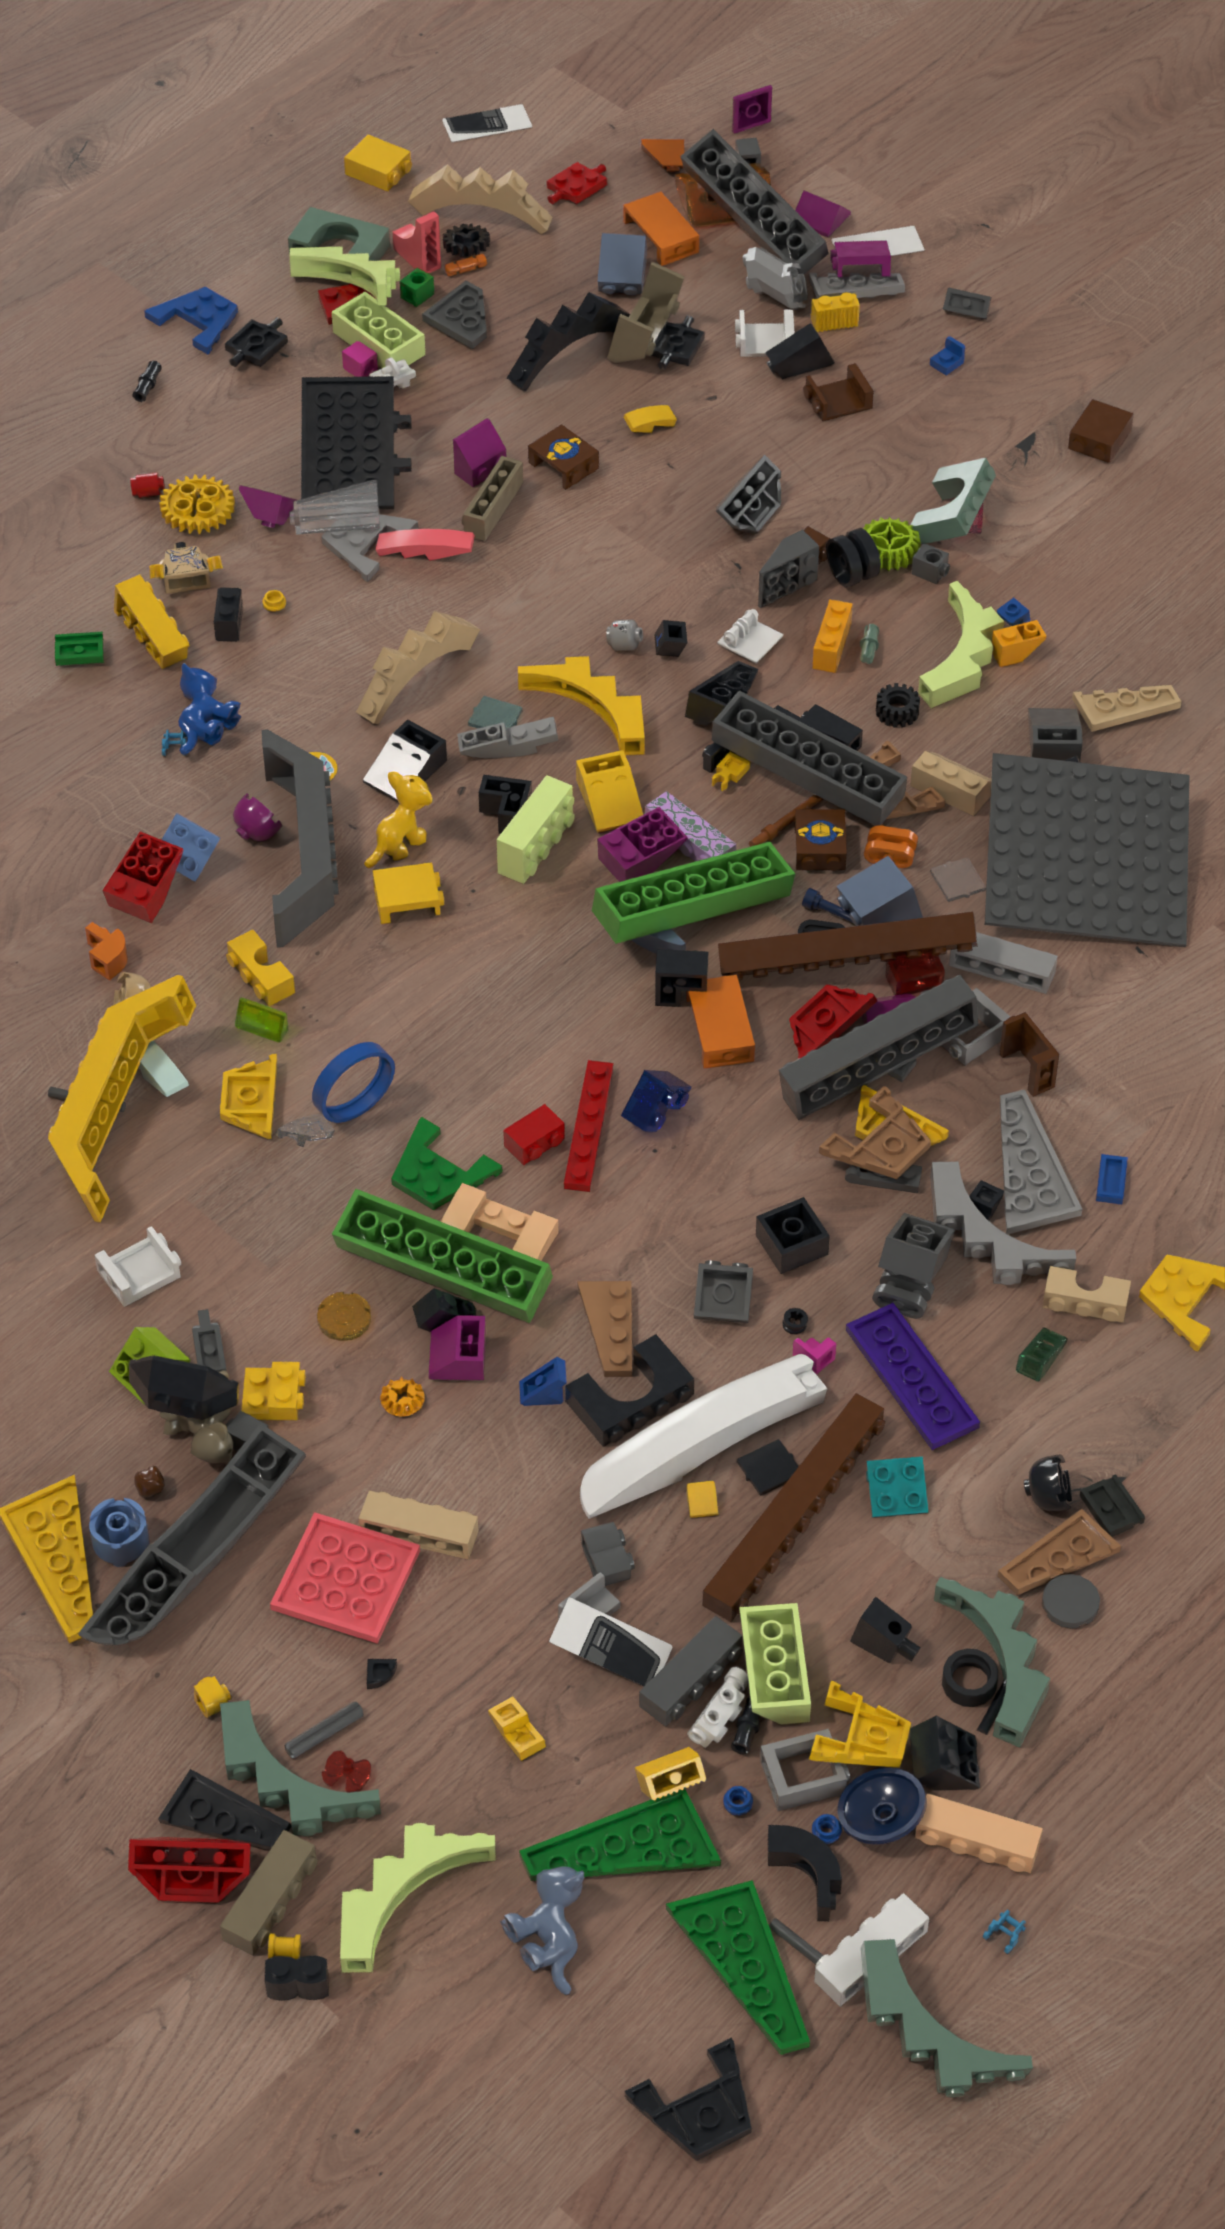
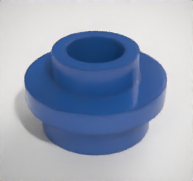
M734 1786L725 1793L723 1805L732 1815H744L751 1810L753 1797L746 1788ZM741 1800L743 1804H734L733 1802Z
M823 1814L814 1820L812 1834L819 1837L826 1844L836 1842L841 1836L842 1826L835 1816ZM824 1828H829L832 1832L825 1833L821 1830Z

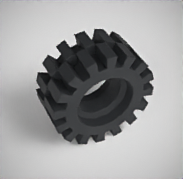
M894 683V687L889 684L886 685V689L884 687L881 688L876 699V716L879 717V721H885L887 726L892 723L893 728H897V724H901V728L906 727V723L909 726L912 725L913 721H916L919 716V693L917 691L914 692V688L911 686L907 689V684H902V687H898V683ZM891 704H902V705H905V706H904V707H894V706H891Z

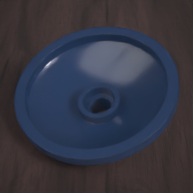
M897 1768L875 1769L860 1775L845 1788L838 1802V1818L844 1831L859 1842L867 1844L890 1843L906 1836L916 1828L924 1816L927 1800L922 1784L911 1773Z

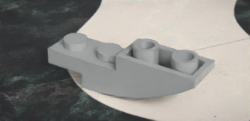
M554 716L506 728L505 723L502 722L457 734L460 754L479 758H506L537 753L536 746L559 740Z

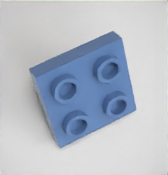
M176 813L161 840L183 848L184 851L176 871L196 882L218 844L220 837Z

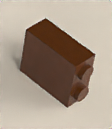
M1092 399L1070 431L1068 449L1110 463L1132 431L1134 413Z

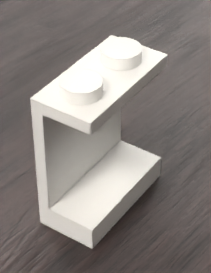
M740 310L739 319H735V333H739L736 334V348H740V357H768L765 352L793 335V310H784V323L745 324L744 310Z

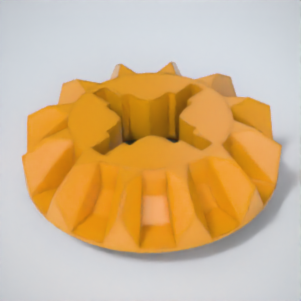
M402 1376L396 1381L390 1379L389 1384L382 1387L380 1395L382 1407L388 1413L400 1417L416 1413L422 1407L425 1400L421 1384L415 1383L413 1378L404 1380ZM407 1391V1397H402L398 1401L397 1394Z

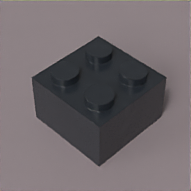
M804 1197L756 1216V1237L780 1274L829 1254L830 1235Z

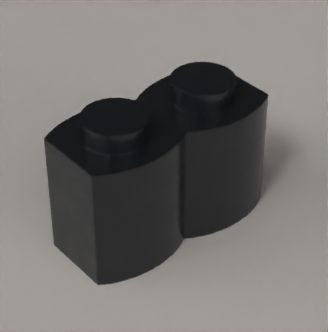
M311 1955L297 1960L287 1956H276L265 1960L267 1997L273 2000L286 2001L296 1997L306 2000H319L329 1996L327 1959Z

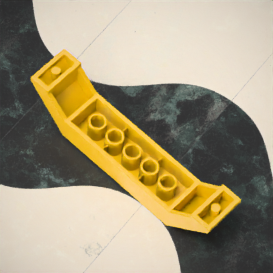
M176 975L107 1008L104 1016L98 1022V1029L94 1038L89 1042L87 1054L79 1064L77 1076L69 1086L67 1098L59 1108L57 1120L49 1130L48 1139L95 1222L101 1223L110 1199L96 1172H92L137 1072L140 1061L151 1041L181 1025L188 1026L196 1008V1003L183 976Z

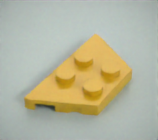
M277 1054L269 1055V1060L255 1064L252 1061L244 1064L241 1068H233L223 1072L220 1120L266 1139H272Z
M865 1085L861 1088L855 1136L862 1140L886 1119L885 1116L869 1106V1100L877 1091ZM903 1106V1111L910 1119L913 1118L930 1139V1146L949 1137L948 1129Z

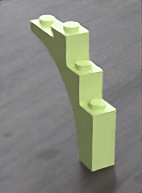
M343 246L290 248L291 277L327 278L351 283L370 292L376 298L378 306L387 305V297H391V289H396V281H400V268H395V260L369 261V253L343 254Z
M958 581L949 584L948 602L958 616L962 628V636L957 647L945 661L935 669L919 677L918 693L930 708L980 688L982 676L980 667L991 663L993 631L1003 629L1004 620L992 607L983 609L981 604L977 603L970 596L969 591L963 588Z
M416 1823L412 1826H405L404 1858H397L395 1856L374 1858L373 1891L353 1889L350 1892H342L340 1950L342 1972H373L375 1950L382 1930L402 1901L427 1880L449 1869L475 1862L495 1861V1835L476 1833L472 1836H458L448 1833L436 1836L435 1825Z

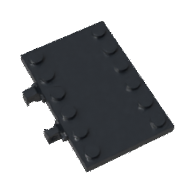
M394 376L302 377V510L394 509V476H400V472H412V459L398 458L397 454H394V433H398V429L412 428L411 415H400L399 411H394Z

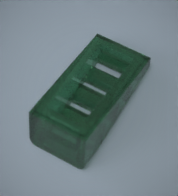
M1043 1327L1018 1356L1016 1371L1039 1382L1066 1345L1068 1338ZM1043 1340L1053 1344L1054 1346L1043 1342Z

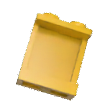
M432 862L372 870L373 886L381 924L391 923L390 913L434 907L435 916L441 915L440 906L444 905L443 891H438L437 887H441L439 872H434Z

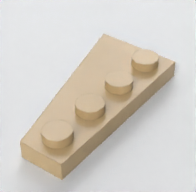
M1172 685L1140 687V691H1131L1123 688L1118 689L1114 693H1104V690L1093 691V694L1082 695V692H1073L1072 696L1075 705L1092 732L1181 707V700Z

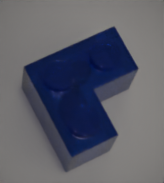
M644 1070L621 1116L645 1132H657L665 1123V1115L668 1109H681L689 1099L688 1093L692 1086L668 1071Z

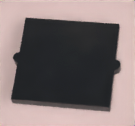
M779 1439L737 1459L738 1465L746 1475V1481L752 1483L760 1496L786 1484L798 1468V1465L793 1460L794 1455L792 1453L789 1454Z

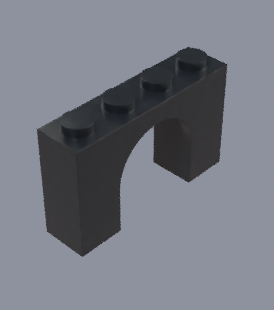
M657 1334L634 1346L633 1363L653 1386L644 1397L626 1402L615 1400L599 1387L589 1373L565 1386V1402L603 1447L611 1442L619 1441L628 1432L640 1429L647 1421L656 1416L664 1415L670 1408L678 1403L688 1401L694 1395L693 1376Z

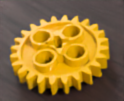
M196 474L193 476V479L185 476V481L183 482L176 479L177 485L169 484V489H164V495H160L161 502H159L162 518H165L166 524L171 523L172 529L179 526L180 532L188 529L189 534L193 530H197V533L201 534L202 529H205L209 533L210 527L219 529L218 523L225 525L226 519H231V513L235 512L233 490H229L228 484L223 485V480L215 482L214 476L209 480L206 479V475L198 479Z

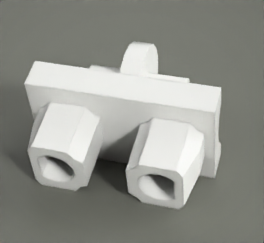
M393 358L385 360L386 367L369 374V377L394 376V386L397 385L399 388L410 386V379L416 377V371L411 369L404 359L395 362Z

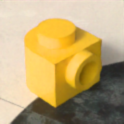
M215 1676L205 1677L194 1686V1700L206 1718L221 1711L220 1703H228L231 1700L225 1684L220 1685Z

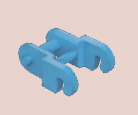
M166 730V734L163 735L166 739H162V756H166V749L169 748V744H181V747L186 744V738L184 737L187 736L182 730L181 733H169V730ZM180 738V741H169V739Z
M1006 1910L1004 1913L1001 1912L999 1915L1001 1918L998 1921L993 1920L988 1927V1931H985L983 1934V1938L987 1940L994 1931L997 1932L1000 1929L1011 1936L1009 1946L1007 1945L1004 1949L1006 1954H1009L1018 1943L1019 1933L1021 1931L1024 1932L1026 1929L1024 1927L1026 1921L1018 1922L1009 1916V1910ZM1006 1921L1016 1929L1011 1932L1002 1925Z

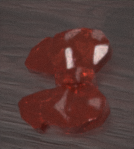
M339 1750L334 1751L328 1757L325 1771H322L321 1774L323 1782L329 1787L333 1786L341 1775L347 1777L345 1791L352 1793L363 1790V1786L371 1777L372 1768L368 1760L362 1759L354 1762L353 1759L347 1758L345 1753Z

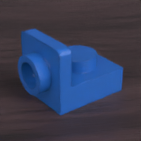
M948 336L945 340V348L930 358V366L944 375H948L964 363L965 345Z
M1014 597L997 609V614L1010 626L1030 622V611Z

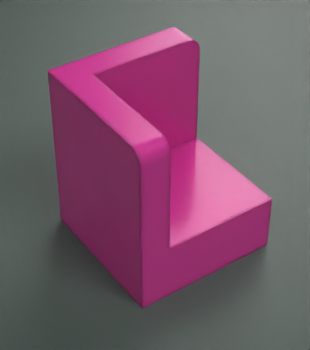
M356 341L342 351L343 368L355 377H368L369 374L378 370L377 353L360 341Z
M829 1337L822 1343H819L814 1338L808 1339L805 1343L801 1339L796 1338L793 1341L792 1356L798 1354L808 1356L814 1362L812 1370L817 1375L835 1360L836 1343Z

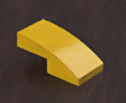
M669 405L639 408L626 413L623 417L632 432L651 433L654 426L674 427L677 421Z
M514 1697L488 1710L497 1729L520 1761L546 1747L544 1738L529 1722L527 1712Z

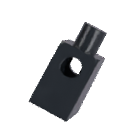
M877 1597L872 1600L860 1617L850 1640L851 1643L887 1663H891L897 1653L912 1662L921 1648L907 1638L912 1625Z

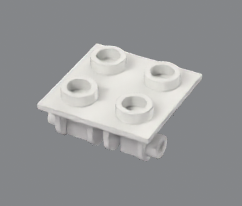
M755 609L747 610L745 615L739 618L732 625V628L724 633V636L717 644L757 664L784 634L758 622V612Z

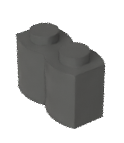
M611 1522L581 1530V1545L593 1577L601 1572L605 1576V1586L631 1579V1570L635 1569L634 1560L631 1553H626L623 1547L626 1545L622 1529L617 1530L615 1523Z

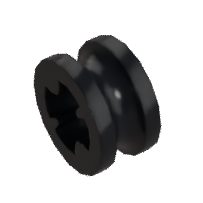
M800 1308L788 1309L784 1314L782 1323L784 1330L790 1334H800L805 1331L808 1322L807 1313ZM791 1318H795V1321L800 1319V1324L791 1323Z

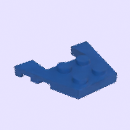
M205 286L146 309L144 312L145 318L158 326H161L174 315H177L203 330L192 341L195 348L208 355L212 351L214 342L217 343L223 329H227L238 313V305Z

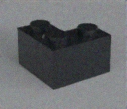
M483 774L478 792L479 813L498 815V834L504 831L531 796L532 781Z
M657 949L655 1006L681 1007L682 991L707 992L709 952Z

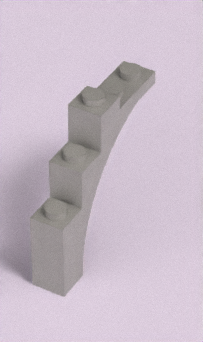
M932 1162L930 1182L934 1223L955 1230H962L964 1257H991L993 1284L1012 1285L1021 1283L1022 1274L1032 1276L1049 1274L1050 1266L1074 1270L1076 1263L1075 1250H1046L1026 1244L1007 1235L988 1221L971 1201L961 1178L959 1162Z

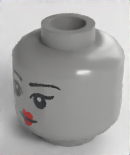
M632 619L615 620L607 628V643L616 651H633L638 647L639 642L643 640V630Z

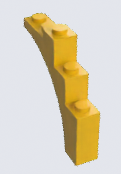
M589 656L565 657V664L518 666V690L554 693L579 702L600 716L608 725L618 743L619 751L623 750L625 755H645L641 695L617 697L615 676L591 677Z

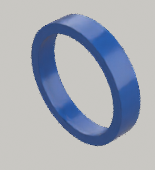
M374 1042L359 1043L344 1050L330 1061L318 1076L312 1091L314 1106L328 1121L334 1123L347 1122L364 1114L388 1090L395 1074L394 1060L379 1044ZM379 1057V1066L374 1078L359 1095L344 1104L326 1106V1100L332 1086L346 1070L366 1058Z

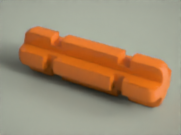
M484 254L475 255V258L468 257L458 260L455 264L454 262L445 264V272L447 276L451 277L457 275V272L461 274L475 270L477 266L482 268L487 265V259Z

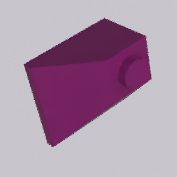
M771 85L733 97L732 132L734 134L771 122Z
M239 486V491L253 517L262 520L261 525L275 528V524L284 525L298 501L297 499L264 490Z

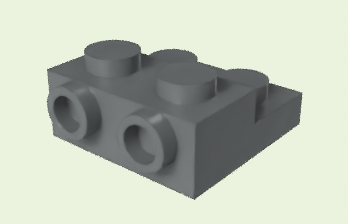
M714 1260L705 1261V1264L699 1263L694 1319L748 1323L753 1268H749L745 1263H733L732 1266L721 1265V1262Z

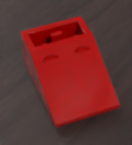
M140 831L102 890L108 906L152 923L165 902L184 851L183 848Z

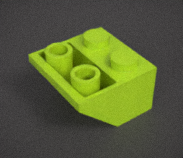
M135 1327L109 1370L143 1404L144 1402L129 1383L130 1360H138L155 1355L190 1362V1359L156 1327Z

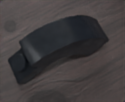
M768 1825V1866L794 1867L805 1872L812 1879L816 1888L817 1921H829L830 1910H836V1894H841L842 1885L841 1870L834 1853L824 1841L804 1829L788 1825Z

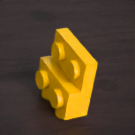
M272 1362V1368H245L241 1411L258 1420H298V1409H303L304 1393H300V1386L305 1387L306 1372L300 1369V1362Z

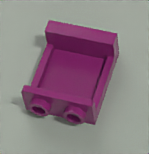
M887 240L834 242V250H830L832 270H836L837 277H842L843 265L879 264L881 276H891V254Z

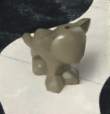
M226 1371L219 1372L227 1378H229V1375ZM231 1408L204 1420L160 1412L159 1416L166 1420L163 1434L176 1435L182 1430L194 1434L191 1442V1454L205 1462L222 1463L225 1466L232 1460L233 1440L226 1425L222 1423L229 1416Z

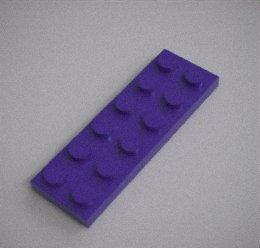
M894 1303L846 1324V1332L931 1450L980 1428L979 1419Z

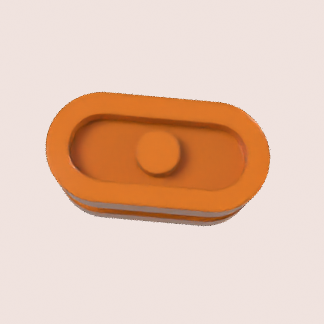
M883 825L874 826L869 830L864 858L868 862L875 864L889 856L898 868L910 867L913 863L918 837L909 829Z

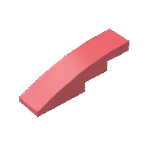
M411 529L380 533L376 551L379 556L401 552L404 559L425 554L428 560L431 561L471 552L475 535L473 532L449 529Z

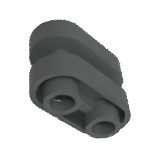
M884 1270L880 1278V1285L876 1287L872 1299L880 1308L894 1303L902 1315L918 1319L924 1315L927 1302L931 1299L935 1288L932 1282L930 1284H919L913 1282L910 1277L901 1274L891 1275Z

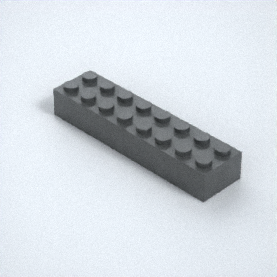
M714 129L680 156L683 167L690 176L763 249L787 264H799L801 268L797 269L799 274L807 273L829 254L826 241Z
M738 691L713 721V742L876 826L884 823L905 796L907 776L741 691Z
M958 975L952 979L945 980L941 985L931 990L922 992L918 997L908 1002L899 1004L895 1009L886 1014L878 1015L867 1024L855 1027L846 1035L832 1039L827 1045L817 1050H811L804 1057L785 1064L783 1068L779 1069L783 1099L796 1118L800 1120L852 1093L863 1085L871 1083L977 1027L979 1024L976 995L962 976Z

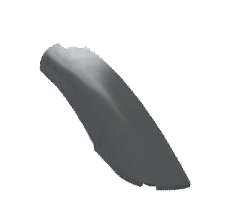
M260 1423L228 1465L192 1506L153 1544L150 1543L81 1629L78 1633L79 1636L97 1644L121 1645L135 1641L154 1629L207 1577L241 1539L306 1458L305 1452Z

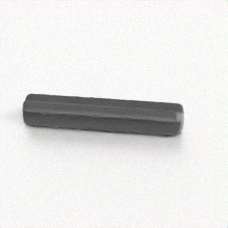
M357 1701L352 1702L285 1743L287 1754L291 1758H296L360 1719L364 1715L362 1707Z

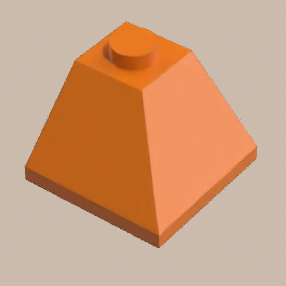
M641 139V149L662 168H667L668 172H679L680 168H684L680 157L684 154V139Z

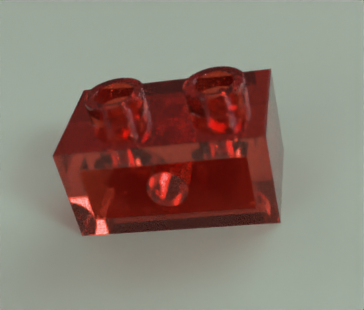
M931 952L922 953L920 958L915 959L898 956L896 960L886 962L885 977L894 995L915 994L941 985L944 982L945 969L939 956H933Z

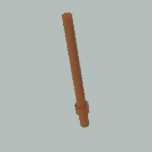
M813 794L773 825L768 824L764 827L758 836L749 841V846L772 841L778 836V832L795 821V809H811L822 801L823 798Z

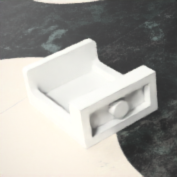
M152 1226L146 1229V1239L111 1257L104 1250L95 1254L97 1271L124 1307L180 1278L179 1266L181 1265V1260L175 1251L171 1252L169 1250L165 1237L161 1233L157 1234Z

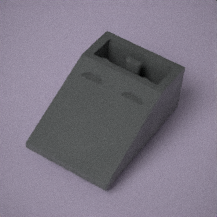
M804 530L784 538L760 570L759 608L817 581L819 545Z
M1028 708L1031 757L1065 761L1077 755L1079 760H1081L1083 745L1082 728L1077 709Z

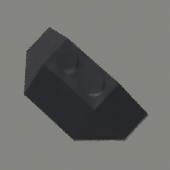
M155 1355L138 1360H130L129 1383L148 1409L176 1414L186 1418L204 1420L238 1405L239 1383L235 1380H229L226 1376L210 1367Z

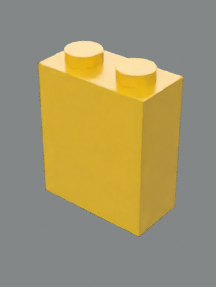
M368 134L344 157L345 175L388 192L394 185L398 184L399 180L406 173L410 172L412 168L411 151Z

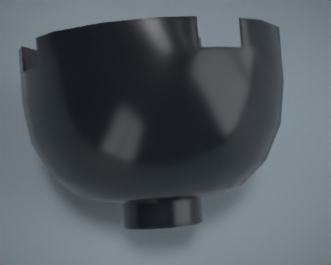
M1061 1454L1047 1456L1033 1463L1029 1471V1479L1024 1480L1026 1495L1032 1496L1034 1503L1046 1511L1071 1509V1506L1066 1503V1500L1068 1502L1072 1501L1070 1476L1068 1470L1062 1471L1060 1463H1065V1459Z

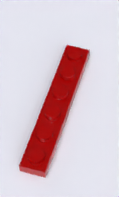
M592 1060L587 1062L564 1178V1189L590 1192L614 1063Z

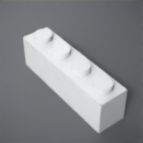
M904 1893L896 1900L894 1898L888 1900L875 1918H867L855 1935L852 1937L850 1935L846 1936L839 1943L834 1953L830 1956L826 1954L820 1958L815 1965L814 1982L839 2006H842L864 1987L860 1949L863 1942L867 1940L895 1939L899 1957L928 1931L929 1917Z

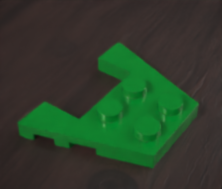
M421 1117L391 1178L394 1187L428 1208L435 1210L452 1201L462 1183L476 1188L482 1185L488 1177L492 1175L496 1177L503 1172L501 1164L484 1154L467 1171H464L428 1149L427 1147L441 1134L440 1127Z

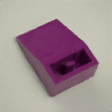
M657 807L598 838V859L621 882L653 873L688 840V837L660 807Z

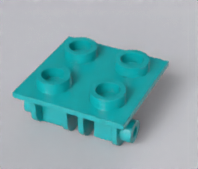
M923 1456L867 1461L866 1479L869 1482L872 1517L929 1513Z

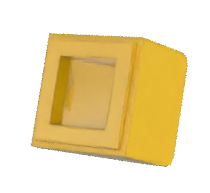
M715 1482L688 1483L687 1501L690 1518L717 1516L718 1505Z

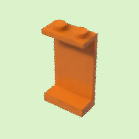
M661 191L623 205V222L625 224L633 221L636 222L657 247V262L661 266L699 253L700 235Z
M737 975L707 979V992L686 991V1000L691 1002L702 1046L703 1069L754 1062L755 1043Z

